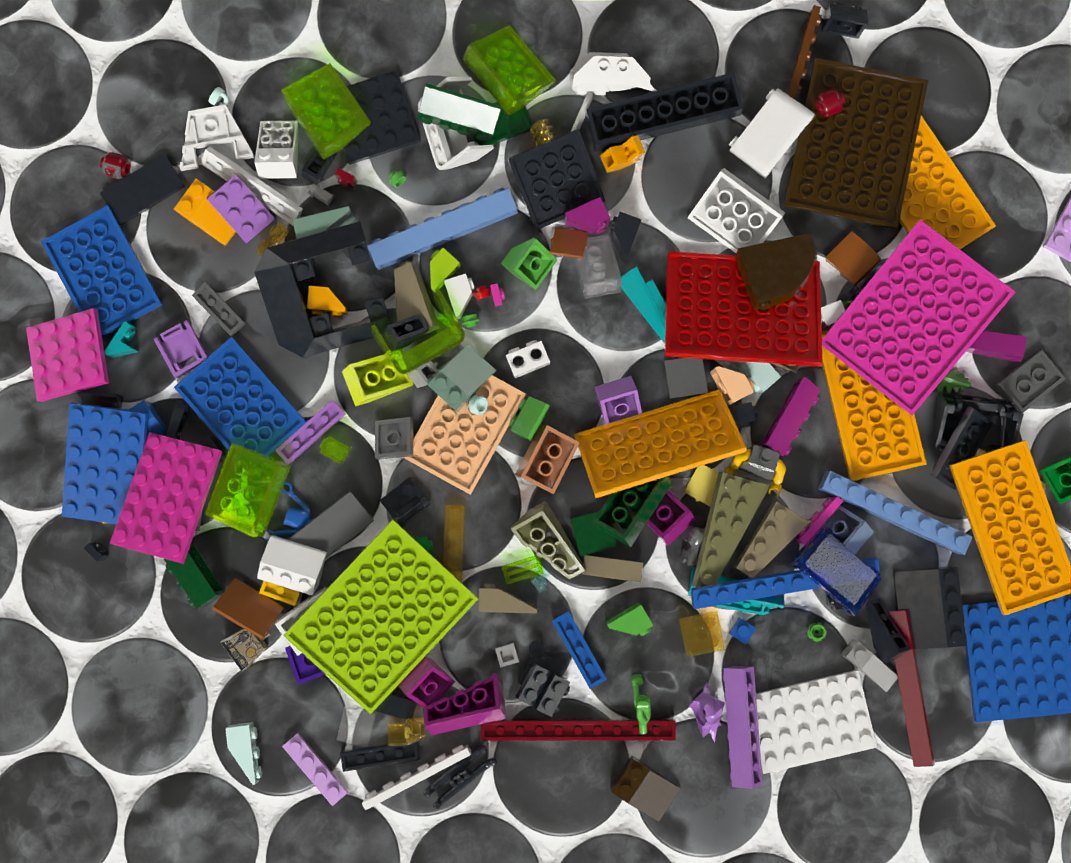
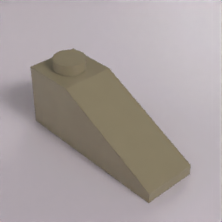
M484 584V587L479 588V612L537 613L536 607L501 588H495V584Z

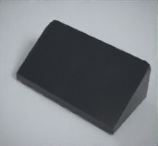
M91 390L79 391L83 404L122 409L123 397L118 394Z

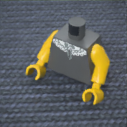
M752 445L746 449V452L735 455L730 463L731 466L726 467L724 473L736 476V469L771 481L773 480L774 482L770 484L768 493L770 494L771 490H776L778 497L781 492L782 486L780 483L783 481L786 466L779 459L780 453L758 445Z

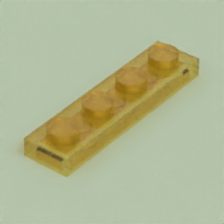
M445 505L443 566L462 583L465 506Z

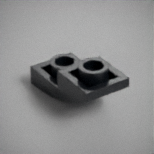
M389 694L374 711L412 721L417 702Z

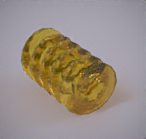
M549 118L540 120L530 127V134L534 135L532 138L536 142V146L550 141L556 136V132L550 133L553 125L547 126L551 121Z

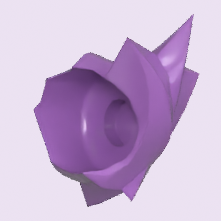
M706 682L702 692L688 707L694 712L702 737L709 733L715 743L718 726H721L720 718L725 703L719 700L718 697L711 695Z

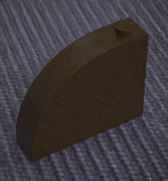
M811 233L738 248L735 260L754 310H766L772 306L784 303L803 288L815 260V246Z

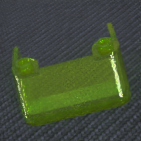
M439 289L436 290L434 296L443 314L437 317L440 326L439 329H436L438 334L405 352L402 348L391 353L375 325L371 326V333L384 355L400 374L411 373L457 347L464 341L465 332Z

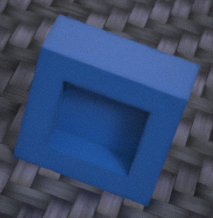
M739 617L729 634L746 645L756 628Z

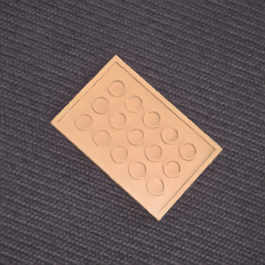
M493 375L474 394L487 399L488 407L484 414L476 415L469 411V401L457 413L440 396H437L413 439V456L403 458L471 495L526 396L524 392Z

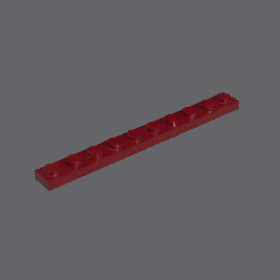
M497 720L481 724V741H676V720H649L646 734L639 733L638 720Z

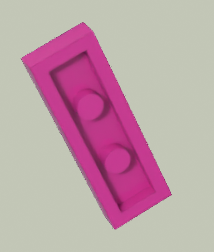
M838 496L828 497L822 504L823 509L820 512L816 511L809 520L811 522L798 534L795 540L801 545H805L843 501Z

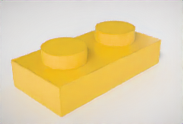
M263 581L259 594L297 606L301 592Z

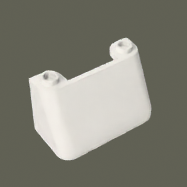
M779 88L776 91L772 89L766 96L768 101L740 137L735 136L729 144L731 146V153L765 179L805 129V126L815 116L812 111Z

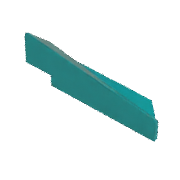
M635 267L620 277L617 283L665 344L666 303L653 280L645 284L638 268Z
M693 567L691 571L688 596H691V588H695L692 586L696 567ZM721 575L716 584L737 580ZM784 594L717 605L716 607L765 615L774 607L784 608Z

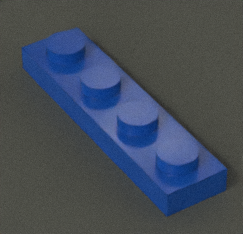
M567 611L553 619L554 626L589 689L607 680L570 612Z

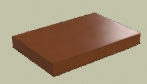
M235 578L215 603L212 610L263 640L284 611V607L265 595L259 594L258 591Z

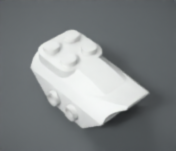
M589 52L570 70V88L576 92L575 94L586 95L587 91H592L595 95H606V92L621 91L635 87L654 92L657 91L651 86L649 75L627 53Z

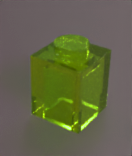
M328 436L327 439L324 438L319 447L321 449L319 453L342 465L351 450V447L331 436Z

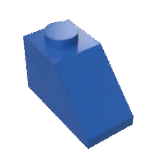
M143 400L128 409L148 413L147 438L149 432L162 436L166 435L167 428L151 402Z

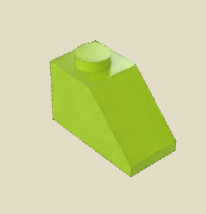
M444 248L440 251L436 250L432 254V260L430 261L431 289L435 294L445 284L444 280L450 279L461 267L460 262Z

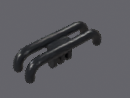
M485 745L476 748L471 752L470 756L462 759L425 789L424 796L430 797L435 790L450 779L452 788L433 804L435 810H439L450 798L491 766L497 764V760L492 757L472 772L467 768L468 764L481 754L487 752Z

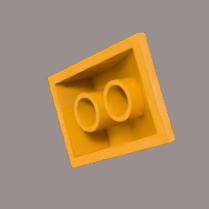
M195 179L174 210L226 246L236 231L207 200L215 191L198 179Z

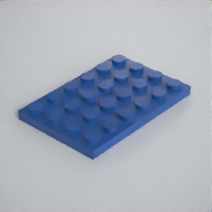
M108 205L41 241L77 311L82 312L92 308L98 310L102 338L118 330L124 321L131 323L163 305Z
M233 337L227 340L174 386L175 390L248 473L256 469L306 423V420Z
M74 402L69 403L62 517L117 524L140 457L143 455L147 439L148 413Z

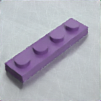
M332 399L275 451L287 465L291 464L342 419L346 413Z

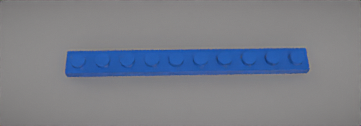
M874 557L691 588L692 607L700 609L880 578L879 559Z

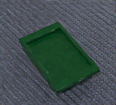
M521 94L493 103L500 105L501 109L490 141H481L475 136L473 138L474 142H477L479 146L495 145L534 130Z

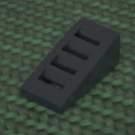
M321 142L303 167L302 177L315 185L319 184L337 156L338 151ZM323 151L330 155L329 158L321 154V152Z

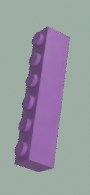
M731 666L723 668L724 698L726 701V720L728 724L727 738L729 740V759L731 764L730 778L732 780V787L754 789L763 785L754 666Z

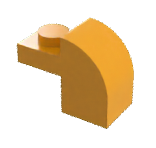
M636 135L632 136L622 145L610 147L600 157L607 173L638 162L640 160L639 157L645 153L639 136Z

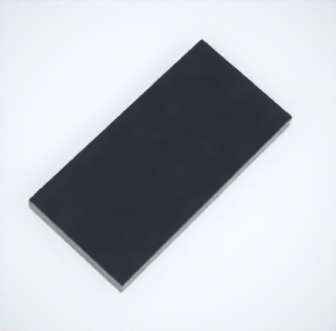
M163 154L100 192V194L110 207L118 224L122 226L186 186L168 157Z

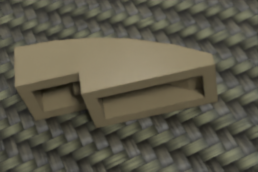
M584 555L583 565L586 570L582 572L583 575L641 582L642 562Z

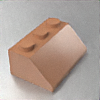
M540 424L515 475L554 494L580 442L548 425Z

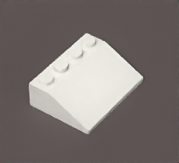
M724 168L690 213L688 219L737 253L738 248L763 243L785 212Z

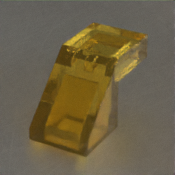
M424 718L405 719V724L388 725V746L410 745L425 739Z

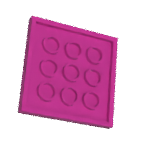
M92 308L26 328L37 401L43 402L109 383L97 309Z

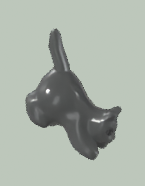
M690 525L682 532V538L687 545L681 553V563L687 562L688 566L697 565L705 528Z

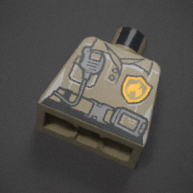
M243 629L222 640L220 643L243 672L267 649L268 646L264 639L271 635V632L269 630L262 640L246 629Z

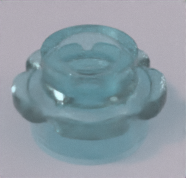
M535 575V578L531 580L533 586L539 593L544 590L547 591L546 586L548 584L542 576L537 577Z

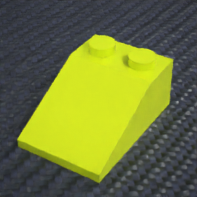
M400 350L350 364L342 371L355 406L372 402L413 385L412 380L406 374L408 370Z

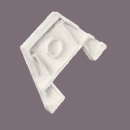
M226 104L188 111L185 144L182 149L183 157L182 162H180V169L182 171L199 168L196 149L233 142L235 156L238 161L254 158L252 150Z

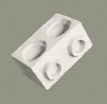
M533 340L527 343L525 348L519 349V347L508 351L509 354L506 355L514 378L550 365L542 341L537 342V340ZM533 350L541 352L542 355L539 359L531 357ZM516 357H521L524 363L521 366H515L513 360Z

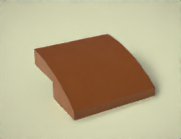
M851 231L825 257V260L837 269L844 279L855 286L881 258L867 243Z

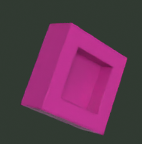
M498 283L490 285L495 307L501 306L502 300L505 299L503 288L499 289Z

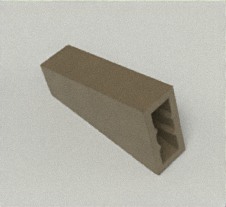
M412 262L400 264L399 268L394 269L397 322L421 314L429 327L427 333L439 329L440 326L418 265Z

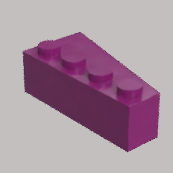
M497 673L491 675L489 679L483 682L480 680L474 683V686L466 690L457 691L456 695L452 697H445L424 707V726L431 735L506 719L503 683Z

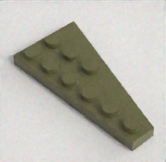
M723 472L718 473L692 586L701 587L717 583L770 485Z

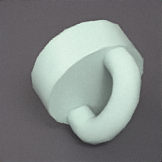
M220 87L215 88L209 98V103L213 106L224 104L227 106L229 99L225 94V90Z
M473 395L469 401V411L476 415L484 414L488 407L487 399L483 396Z

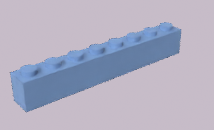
M500 188L494 191L493 195L488 197L483 195L477 198L476 202L461 204L459 209L454 211L446 210L441 213V216L436 218L429 217L423 221L424 223L419 225L412 224L400 233L399 231L392 232L388 235L389 237L383 240L381 238L375 239L368 245V249L376 268L381 270L518 214V210L509 188L505 190Z
M832 471L824 473L817 488L831 496H838L844 502L956 554L965 555L973 538Z

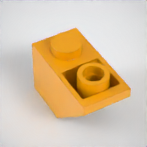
M309 286L307 309L313 315L326 312L331 313V316L342 317L343 314L348 315V310L328 287Z

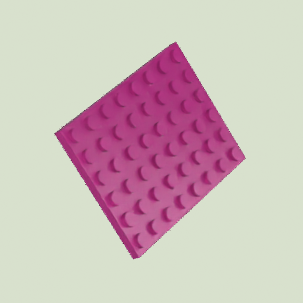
M919 220L823 337L822 346L912 416L1015 294V291Z

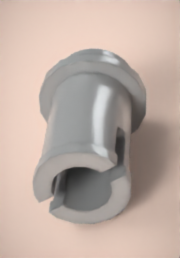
M312 184L308 191L311 198L315 197L327 206L334 197L333 194L320 188L319 184Z

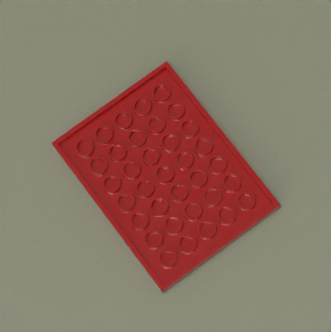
M668 251L664 356L821 367L823 357L820 261H814L805 285L794 297L766 310H754L734 255Z

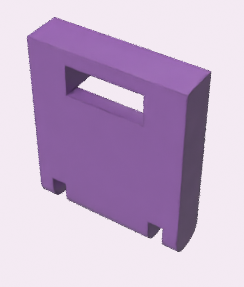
M188 320L184 321L186 330L179 323L161 333L163 343L159 337L153 338L175 378H179L195 369L208 358L205 349ZM195 356L197 361L184 368L181 367L180 364Z

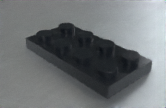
M967 407L930 475L949 488L956 490L957 486L949 465L973 458L989 431L992 422L974 408Z

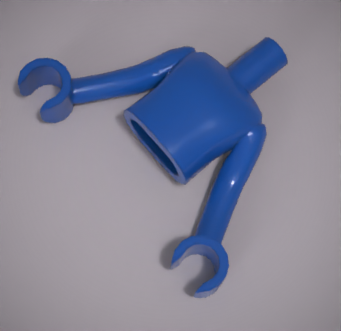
M283 483L289 485L290 490L288 492L281 490V492L288 494L302 509L289 506L283 525L294 529L267 530V532H271L277 537L293 535L312 520L310 508L293 492V487L290 483Z

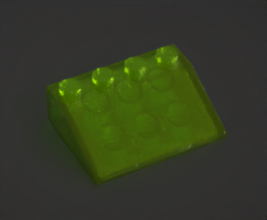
M510 25L469 44L462 59L508 115L524 108L556 82L555 78Z
M331 63L281 90L284 102L323 160L340 151L371 124Z
M232 443L205 515L251 537L264 536L291 465L266 454Z

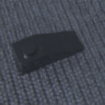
M880 598L867 602L866 609L873 647L883 664L894 661L911 650Z

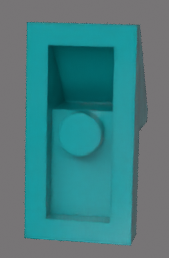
M124 321L104 351V354L114 358L139 352L127 344L135 336L136 327Z

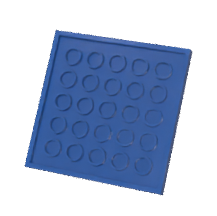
M1071 594L1008 615L1001 614L997 601L962 605L967 641L965 651L974 722L1071 713Z

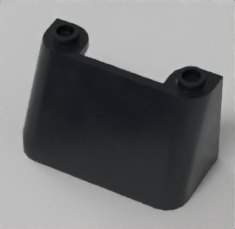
M945 392L938 394L933 445L937 450L943 451L944 447H946L952 432L956 429L967 407L974 408L992 422L979 448H987L990 451H994L1016 443L1024 414L1014 402L1006 399Z

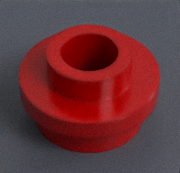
M486 285L475 288L476 292L472 294L477 300L491 295V288H486Z

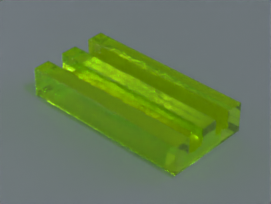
M537 555L501 566L507 584L544 573ZM536 559L537 563L507 572V568ZM538 567L539 569L538 571L513 579L509 578L510 575Z

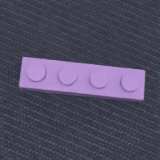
M299 732L282 746L332 806L348 793L347 789Z

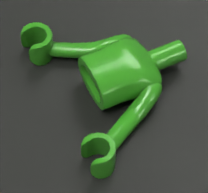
M641 674L632 675L631 680L636 716L639 721V733L646 734L647 723L651 717V700L647 695H639L638 686H643V679Z

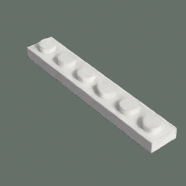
M208 147L205 149L201 163L203 166L226 181L236 174L264 207L293 225L292 220L300 218L303 210L301 207L213 148Z
M461 744L452 749L453 753L447 756L444 753L436 757V762L430 765L425 763L419 766L417 772L413 774L411 772L405 773L400 777V781L396 783L393 781L388 782L382 786L383 789L376 792V790L369 792L365 795L366 798L362 802L364 809L367 810L470 756V747L468 745L463 747Z

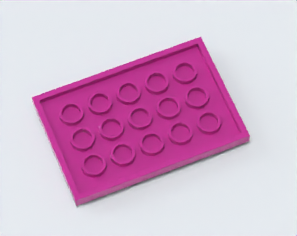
M149 432L143 455L140 457L110 544L184 564L222 451Z

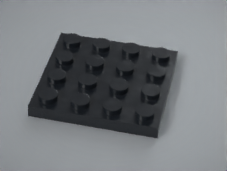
M397 70L326 92L349 165L420 142Z
M579 129L507 158L535 230L565 219L566 212L601 197L602 202L606 201Z

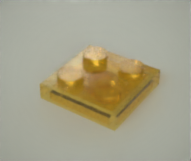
M717 611L678 618L686 657L725 650Z

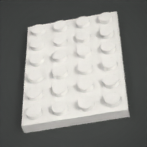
M858 670L756 693L763 774L877 748Z

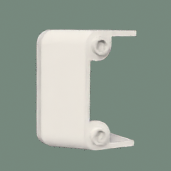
M447 77L437 87L463 94L462 88L470 83L472 78ZM422 98L420 99V101H419V103H418V110H419V108H420V104H421ZM423 123L435 165L439 170H447L477 161L494 149L493 145L479 146L477 142L468 143L466 135H461L455 130H444L438 125Z

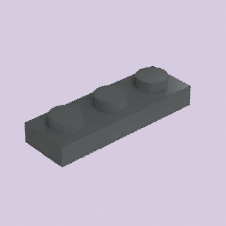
M206 282L192 294L195 300L230 336L233 337L246 324Z

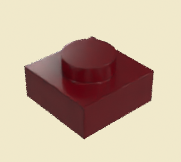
M340 168L336 170L335 176L339 184L348 187V185L353 188L357 183L355 176Z

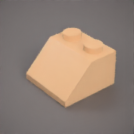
M720 366L710 372L727 406L754 392L753 382L750 378H746L744 374Z

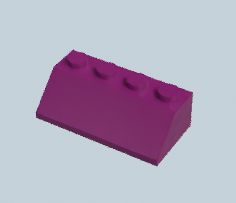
M802 377L795 382L760 445L780 453L779 458L789 454L792 449L790 444L793 438H798L802 430L800 429L802 422L805 423L811 414L809 412L811 406H815L820 398L818 395L820 389L808 378Z

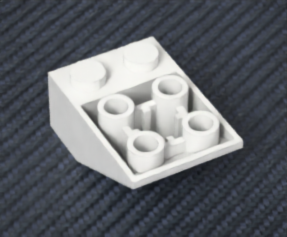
M260 121L254 162L259 179L297 178L298 121Z

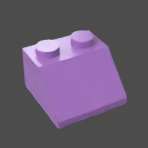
M631 376L595 386L597 400L605 424L642 413L638 391Z

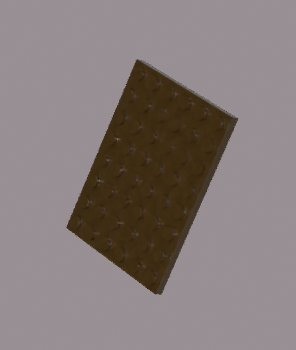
M815 58L805 107L812 111L815 116L798 136L783 206L897 229L929 80ZM836 89L838 93L842 92L845 98V104H842V111L827 118L819 115L815 106L817 96L828 90Z

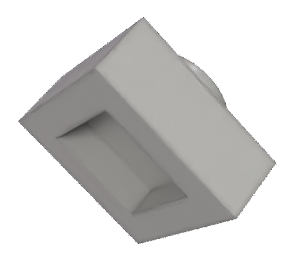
M514 643L495 648L500 668L519 662Z

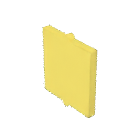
M705 465L697 467L684 493L695 498V501H701L711 507L718 472L714 468L710 469Z

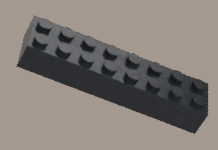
M733 72L586 109V120L594 151L596 152L622 145L632 136L636 135L639 136L641 141L741 115L744 107Z

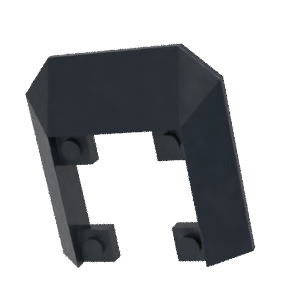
M360 221L266 248L254 274L279 346L304 358L381 336L387 326L392 324L382 296L364 302L369 319L333 329L328 312L309 317L297 282L316 276L310 258L340 249H348L352 265L371 261Z

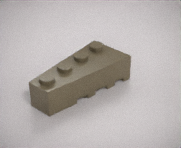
M772 502L733 568L750 578H754L810 522L780 503Z

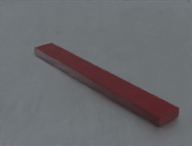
M908 609L888 611L911 650L896 659L895 663L913 766L933 767L935 762Z

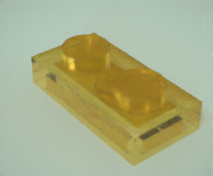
M281 223L273 226L267 239L262 240L258 244L256 253L262 257L266 248L280 244L289 233V230Z

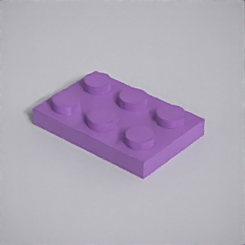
M236 174L207 198L245 243H248L275 219Z

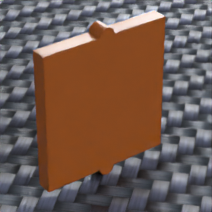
M555 228L554 236L551 238L550 254L583 259L585 248H587L588 232Z

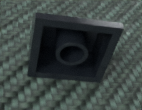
M830 3L825 11L822 32L859 39L869 22L867 10L859 6L848 7L843 6L841 3Z
M619 212L618 217L614 216L609 231L612 232L611 239L622 262L626 263L642 219Z

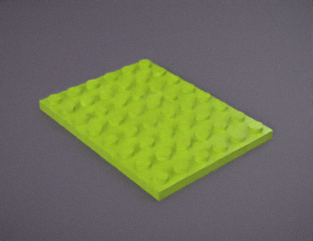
M392 519L283 636L371 714L473 606L478 597Z

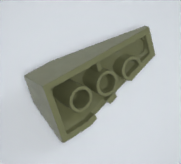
M546 501L530 509L511 527V530L522 545L526 548H531L538 557H543L551 563L553 568L568 579L586 570L556 515Z

